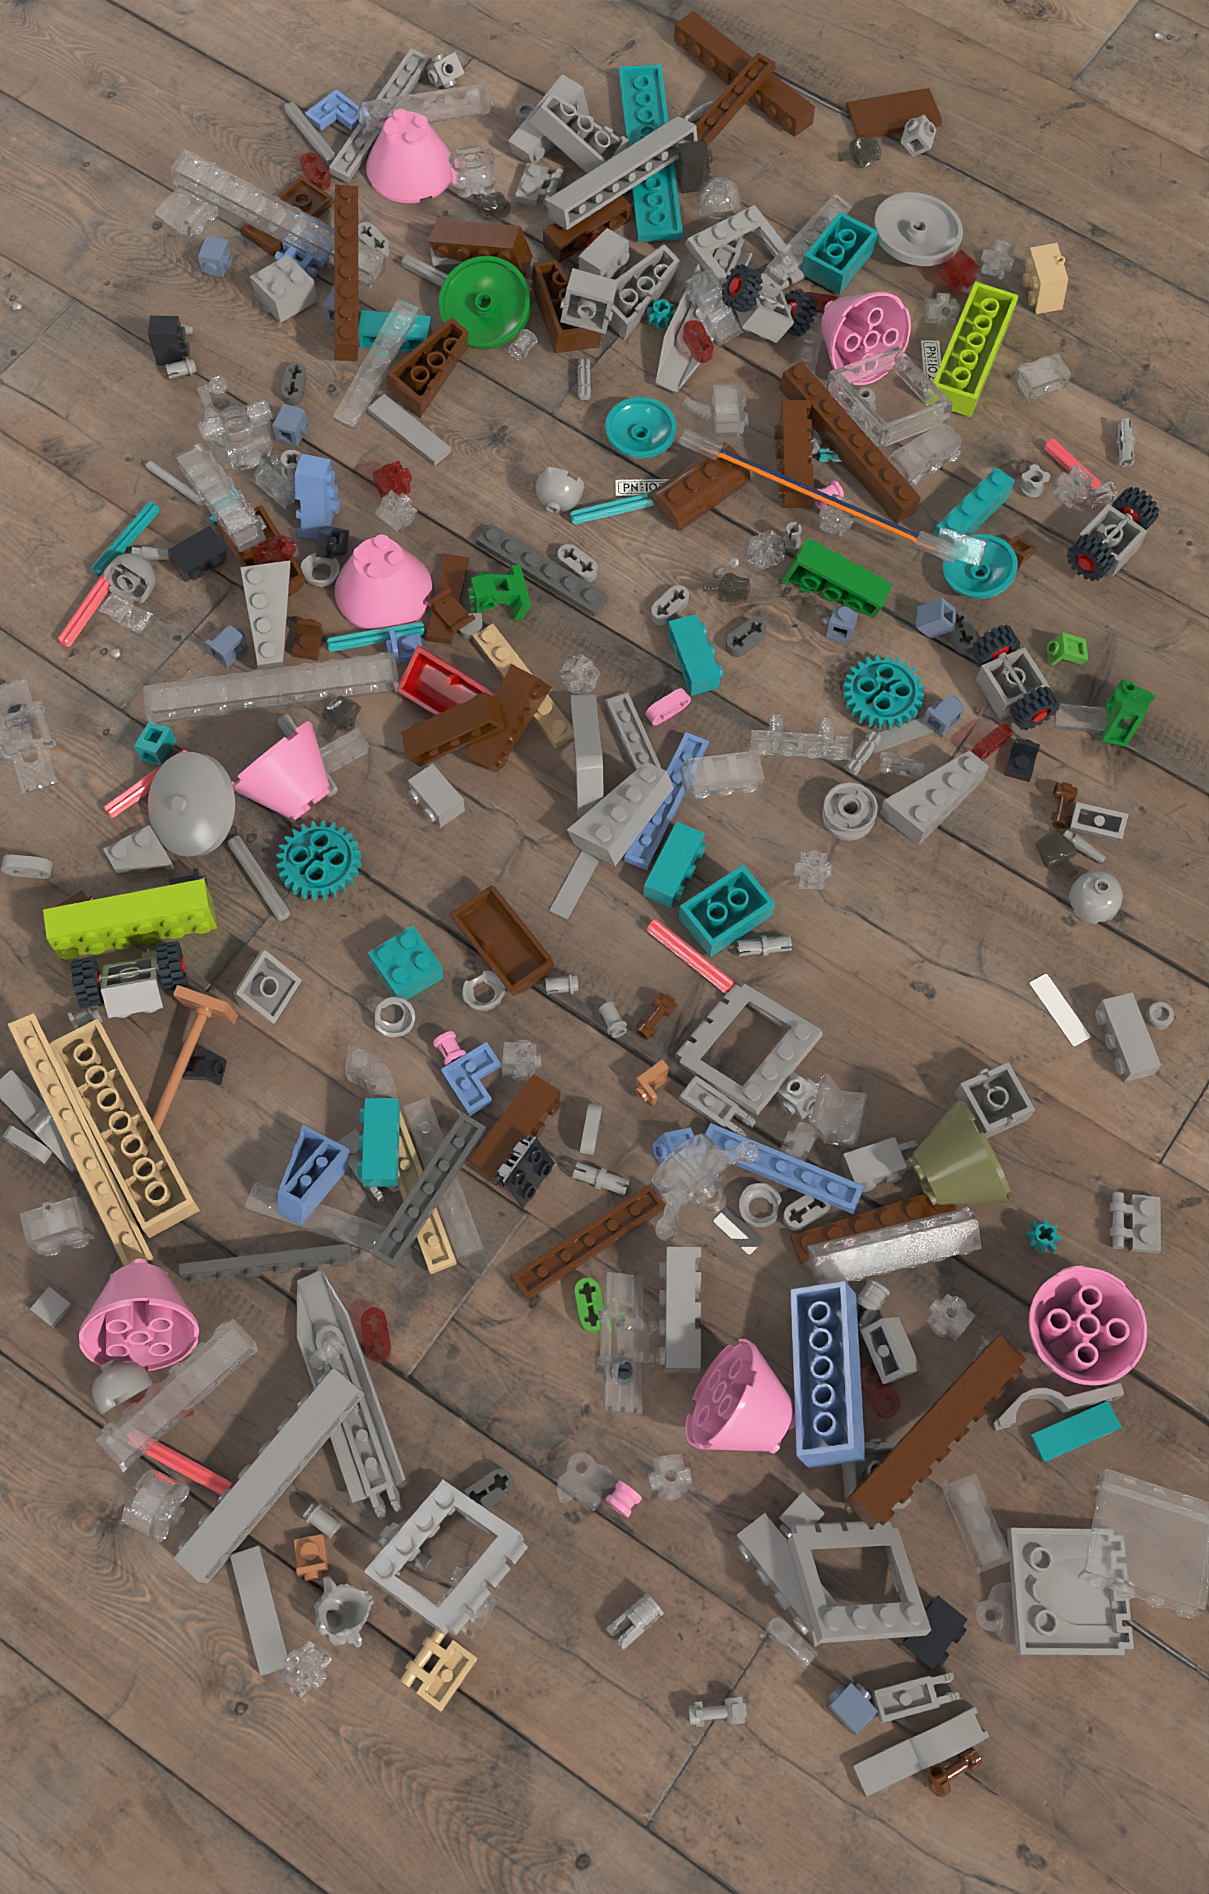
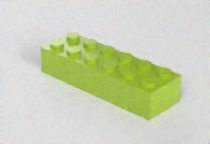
M975 281L932 383L927 403L972 417L1014 314L1019 295Z
M204 879L43 909L46 938L59 959L72 960L79 955L89 953L93 955L101 954L109 949H127L132 945L140 943L153 944L158 940L166 938L179 939L184 937V935L192 933L205 934L212 929H217L213 899Z

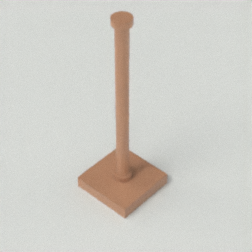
M177 985L173 995L185 1008L194 1010L196 1017L152 1118L158 1131H160L206 1019L214 1017L235 1024L238 1018V1014L228 1002ZM149 1128L144 1141L146 1146L154 1137Z

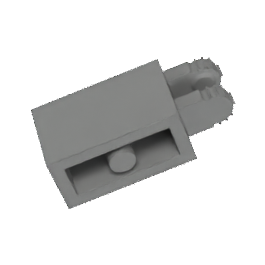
M893 1137L844 1153L840 1163L846 1178L863 1185V1192L874 1189L878 1183L886 1181L887 1184H891L902 1179L904 1172L912 1169L909 1161H905L902 1154L914 1151L918 1145L915 1140L898 1145L896 1138Z

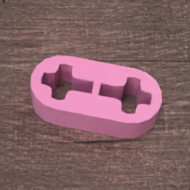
M677 689L651 705L647 709L645 716L653 725H658L688 706L691 698L684 689Z

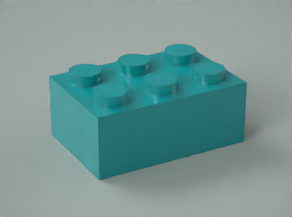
M839 211L804 255L802 266L804 276L840 295L875 251L878 231Z
M741 865L682 904L679 909L678 919L709 958H711L772 917L775 902L748 869Z

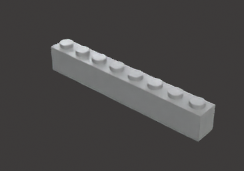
M677 116L546 200L549 220L568 230L698 146L696 125Z
M334 1367L331 1371H326L317 1381L318 1387L311 1395L307 1394L300 1400L297 1405V1412L280 1424L277 1430L279 1433L272 1441H267L258 1451L259 1457L252 1465L248 1464L242 1469L238 1475L239 1481L234 1487L226 1489L218 1499L219 1504L213 1512L206 1513L198 1523L199 1528L192 1537H186L178 1546L177 1550L179 1552L174 1559L199 1582L209 1583L229 1559L230 1555L234 1553L365 1395L364 1392Z

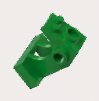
M511 565L506 574L479 573L471 578L472 588H468V601L474 603V606H470L471 612L483 613L484 610H491L497 604L502 603L507 604L511 608L514 620L524 619L531 607V602L521 565ZM495 587L503 588L505 591L496 590Z
M1122 678L1106 703L1107 726L1102 733V742L1126 747L1145 717L1148 707L1155 699V695ZM1124 719H1129V720H1132V721H1131V723L1128 725V724L1124 721Z

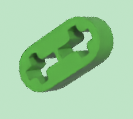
M583 1278L575 1286V1300L580 1325L585 1332L597 1333L605 1325V1312L600 1287L594 1279ZM589 1285L590 1289H595V1292L591 1293L592 1302L587 1303L585 1294L579 1293L583 1291V1286ZM593 1308L595 1317H600V1320H597L596 1326H591L590 1322H585V1319L589 1317L588 1309Z

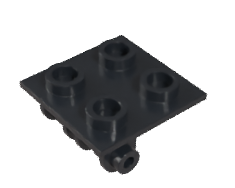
M528 1135L525 1138H520L513 1151L510 1152V1156L516 1162L506 1158L505 1162L508 1165L503 1163L495 1173L497 1177L494 1179L500 1186L503 1187L505 1185L523 1208L534 1197L537 1188L544 1178L551 1173L552 1167L555 1164L537 1137L531 1138Z

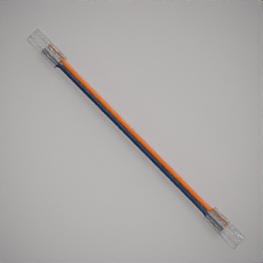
M687 428L679 439V444L714 460L723 458L913 541L915 543L914 547L950 563H954L960 551V547L924 531L915 533L729 452L723 448L724 444Z

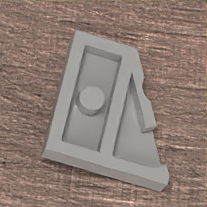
M150 825L103 849L117 874L129 873L134 870L144 872L150 871V868L165 867L166 870L174 868Z

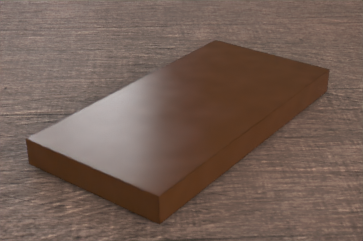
M930 88L856 100L846 104V110L858 140L903 133L905 125L910 119H916L922 115H925L935 127L941 126L942 123L941 115Z
M300 176L240 228V233L274 257L278 251L280 252L283 249L282 243L294 228L303 232L334 204V198L303 176Z

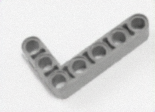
M596 694L570 695L576 763L578 818L584 816L604 798L603 759Z

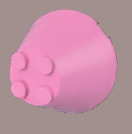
M397 109L385 122L368 155L366 173L374 190L383 197L401 203H418L422 198L431 195L432 198L438 196L449 186L454 175V160L450 150L430 126L425 116L405 111L404 109Z
M872 292L841 297L835 301H829L825 305V312L821 321V334L824 337L832 367L841 379L853 385L870 384L884 377L888 373L886 370L894 361L898 362L906 349L911 329L910 315L908 309L900 301L901 299L888 292Z
M378 535L362 542L355 548L351 557L342 567L335 582V599L342 615L351 624L365 631L367 629L373 630L418 621L429 607L427 601L431 598L432 581L427 568L417 557L389 539L388 536Z
M307 721L296 728L294 733L287 738L284 737L239 774L238 778L240 780L235 783L232 781L235 792L288 818L292 817L296 820L311 809L308 805L311 801L315 804L330 793L328 789L330 785L313 724Z
M135 1259L130 1265L124 1266L110 1275L109 1281L80 1327V1348L88 1359L100 1366L116 1359L118 1363L133 1361L142 1367L148 1366V1371L173 1365L188 1356L198 1343L199 1325L168 1277V1273L155 1265L148 1264L144 1259Z
M1077 1267L1057 1273L1040 1287L1034 1296L1029 1311V1332L1038 1355L1051 1370L1075 1383L1102 1385L1123 1377L1138 1363L1146 1345L1147 1323L1139 1300L1134 1298L1132 1293L1125 1287V1283L1108 1272L1095 1268Z
M739 1339L738 1342L740 1344L735 1347L729 1344L718 1354L699 1382L692 1398L696 1401L693 1415L687 1414L686 1438L690 1445L702 1450L768 1451L773 1454L779 1449L781 1440L787 1430L793 1429L796 1424L794 1403L756 1345L747 1339Z

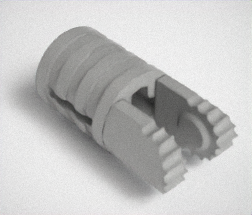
M868 1279L866 1286L863 1287L862 1292L856 1299L857 1317L861 1311L864 1313L858 1323V1332L862 1334L861 1329L872 1323L881 1305L884 1304L885 1299L890 1294L884 1286L871 1279Z
M646 1592L629 1610H626L612 1622L606 1630L611 1636H615L630 1623L633 1624L617 1642L619 1647L624 1650L645 1632L646 1628H649L653 1622L664 1615V1612Z

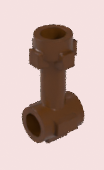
M1057 782L1054 787L1053 797L1058 798L1059 801L1057 812L1053 811L1050 820H1053L1052 826L1057 829H1066L1071 823L1072 817L1067 815L1069 802L1073 803L1078 792V788L1072 787V784Z
M660 992L651 1004L655 1007L654 1011L646 1021L640 1019L637 1023L636 1034L644 1040H648L650 1036L653 1037L657 1032L654 1027L662 1016L666 1015L669 1018L678 1006L674 1002L675 999L667 993L664 995Z
M973 1747L958 1753L959 1759L946 1768L941 1764L929 1767L927 1771L929 1777L927 1784L932 1793L938 1797L948 1795L951 1791L949 1783L951 1780L966 1770L971 1773L979 1769L982 1760Z

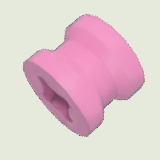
M619 1480L615 1485L616 1490L613 1494L608 1495L605 1501L622 1516L629 1518L631 1508L634 1504H639L642 1497L631 1487Z

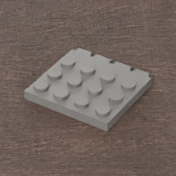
M1007 1529L1016 1655L1121 1656L1125 1655V1649H1134L1132 1626H1122V1621L1131 1620L1129 1595H1119V1589H1128L1126 1564L1116 1563V1558H1125L1123 1536H1114L1113 1529Z

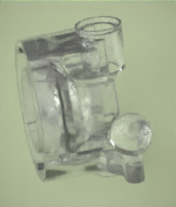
M219 375L213 376L209 384L196 388L204 406L201 420L197 422L203 441L207 444L209 454L219 465L234 470L253 468L268 457L274 443L270 420L273 419L270 407L264 398L243 407L229 406L218 414L209 393L223 394L226 392L228 384L224 377Z
M702 1133L693 1136L676 1148L661 1163L650 1182L651 1190L662 1201L667 1202L664 1215L655 1227L657 1237L662 1241H670L676 1236L677 1226L675 1221L681 1210L689 1202L695 1207L705 1209L708 1212L716 1213L721 1211L726 1205V1196L723 1193L724 1188L722 1187L724 1179L719 1174L727 1166L740 1160L743 1163H753L759 1156L758 1146L753 1142L743 1141L736 1148H727L721 1151L719 1146L707 1134ZM716 1192L718 1193V1198L715 1202L706 1203V1199L713 1197Z

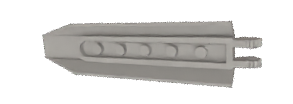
M742 238L737 241L735 248L728 245V242L722 248L710 251L728 275H731L730 270L732 268L735 269L736 265L743 264L747 266L753 253L740 254V249L744 243ZM699 263L664 335L655 384L674 393L679 391L705 359L728 309V306L724 305V301L721 299L724 295L721 294L719 288Z
M321 1269L297 1280V1339L314 1390L318 1387L317 1381L326 1371H331L334 1367L365 1393L330 1438L352 1503L370 1498L375 1514L381 1519L387 1516V1511L379 1494L387 1491L393 1509L396 1512L402 1510L403 1503L396 1486L406 1480L350 1315L324 1270Z

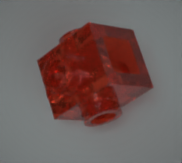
M961 249L948 261L939 275L951 288L959 293L964 287L969 289L978 279L975 275L981 268L975 263L974 259Z
M399 460L373 471L375 487L385 503L411 493V474L407 468L402 467Z

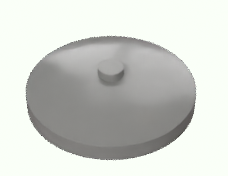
M906 192L887 198L879 205L873 220V229L878 231L877 242L897 260L916 266H933L951 259L959 249L963 237V227L954 210L943 201L922 193Z
M197 752L176 754L163 763L155 774L149 791L148 813L156 837L167 850L180 856H203L215 850L230 831L235 813L233 785L224 767L209 755Z

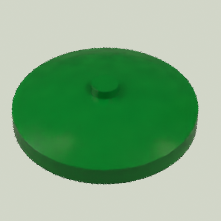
M493 256L475 257L459 264L445 279L439 295V311L443 323L447 322L451 317L469 331L468 347L479 350L498 348L512 341L526 325L531 310L530 291L521 272L508 261Z

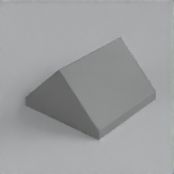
M262 949L233 994L240 1008L271 1024H275L302 980L265 949Z

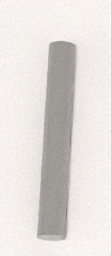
M150 460L146 464V469L199 506L205 503L203 496Z

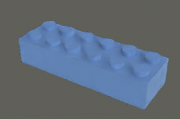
M846 1281L792 1289L791 1313L797 1457L808 1468L865 1461L856 1294Z

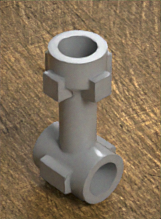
M394 1522L390 1526H386L380 1534L381 1538L378 1541L380 1546L384 1548L402 1527ZM423 1547L412 1560L410 1567L415 1571L418 1569L423 1572L433 1559L429 1554L430 1551Z
M743 1697L725 1698V1705L703 1707L702 1702H694V1705H688L690 1725L696 1724V1727L704 1726V1720L726 1718L727 1725L745 1723V1717H747L746 1703H743Z

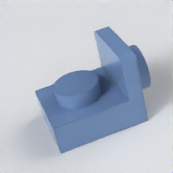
M394 630L389 631L391 640H386L388 655L394 656L395 664L410 662L418 645L422 647L420 633L395 637Z
M691 1128L663 1133L652 1144L654 1155L659 1161L661 1168L668 1167L673 1161L696 1157L701 1152Z

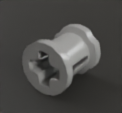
M287 450L281 455V464L283 465L281 469L282 478L287 482H295V471L301 457L300 452L296 450Z

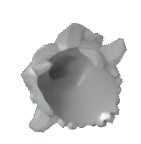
M330 1576L324 1577L323 1594L314 1604L317 1616L315 1622L316 1631L321 1635H326L335 1646L353 1643L356 1647H360L362 1639L359 1631L369 1616V1611L373 1604V1595L368 1593V1590H362L347 1583L336 1586Z

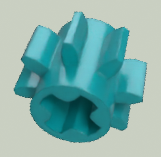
M665 299L654 300L653 307H647L649 324H653L657 329L668 328L675 314L673 311L674 305L669 304Z
M1046 1218L1040 1225L1033 1221L1030 1224L1032 1231H1027L1024 1237L1030 1239L1028 1249L1034 1248L1038 1250L1039 1255H1042L1046 1249L1053 1253L1057 1249L1054 1243H1058L1062 1239L1056 1232L1058 1225L1052 1226L1048 1224ZM1045 1234L1047 1236V1239L1045 1238L1041 1240L1039 1238V1235L1041 1236Z

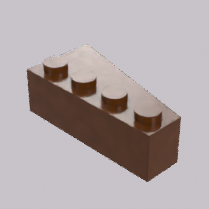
M437 219L429 239L435 255L440 258L464 262L480 256L498 257L514 265L524 278L533 257L519 225Z
M557 261L534 262L531 285L554 352L562 353L599 348L602 333L560 322L563 311L561 303L562 299L565 298L569 279Z
M451 317L387 372L386 389L415 415L421 418L467 350L469 331Z
M782 400L779 425L774 426V439L779 441L775 448V457L780 459V464H777V473L814 488L813 464H811L813 447L812 443H810L812 419H809L811 400ZM778 484V499L782 498L783 508L812 507V497L785 485Z
M511 664L494 697L500 701L505 728L471 743L465 756L498 773L500 768H503L507 763L509 754L552 687L538 677Z

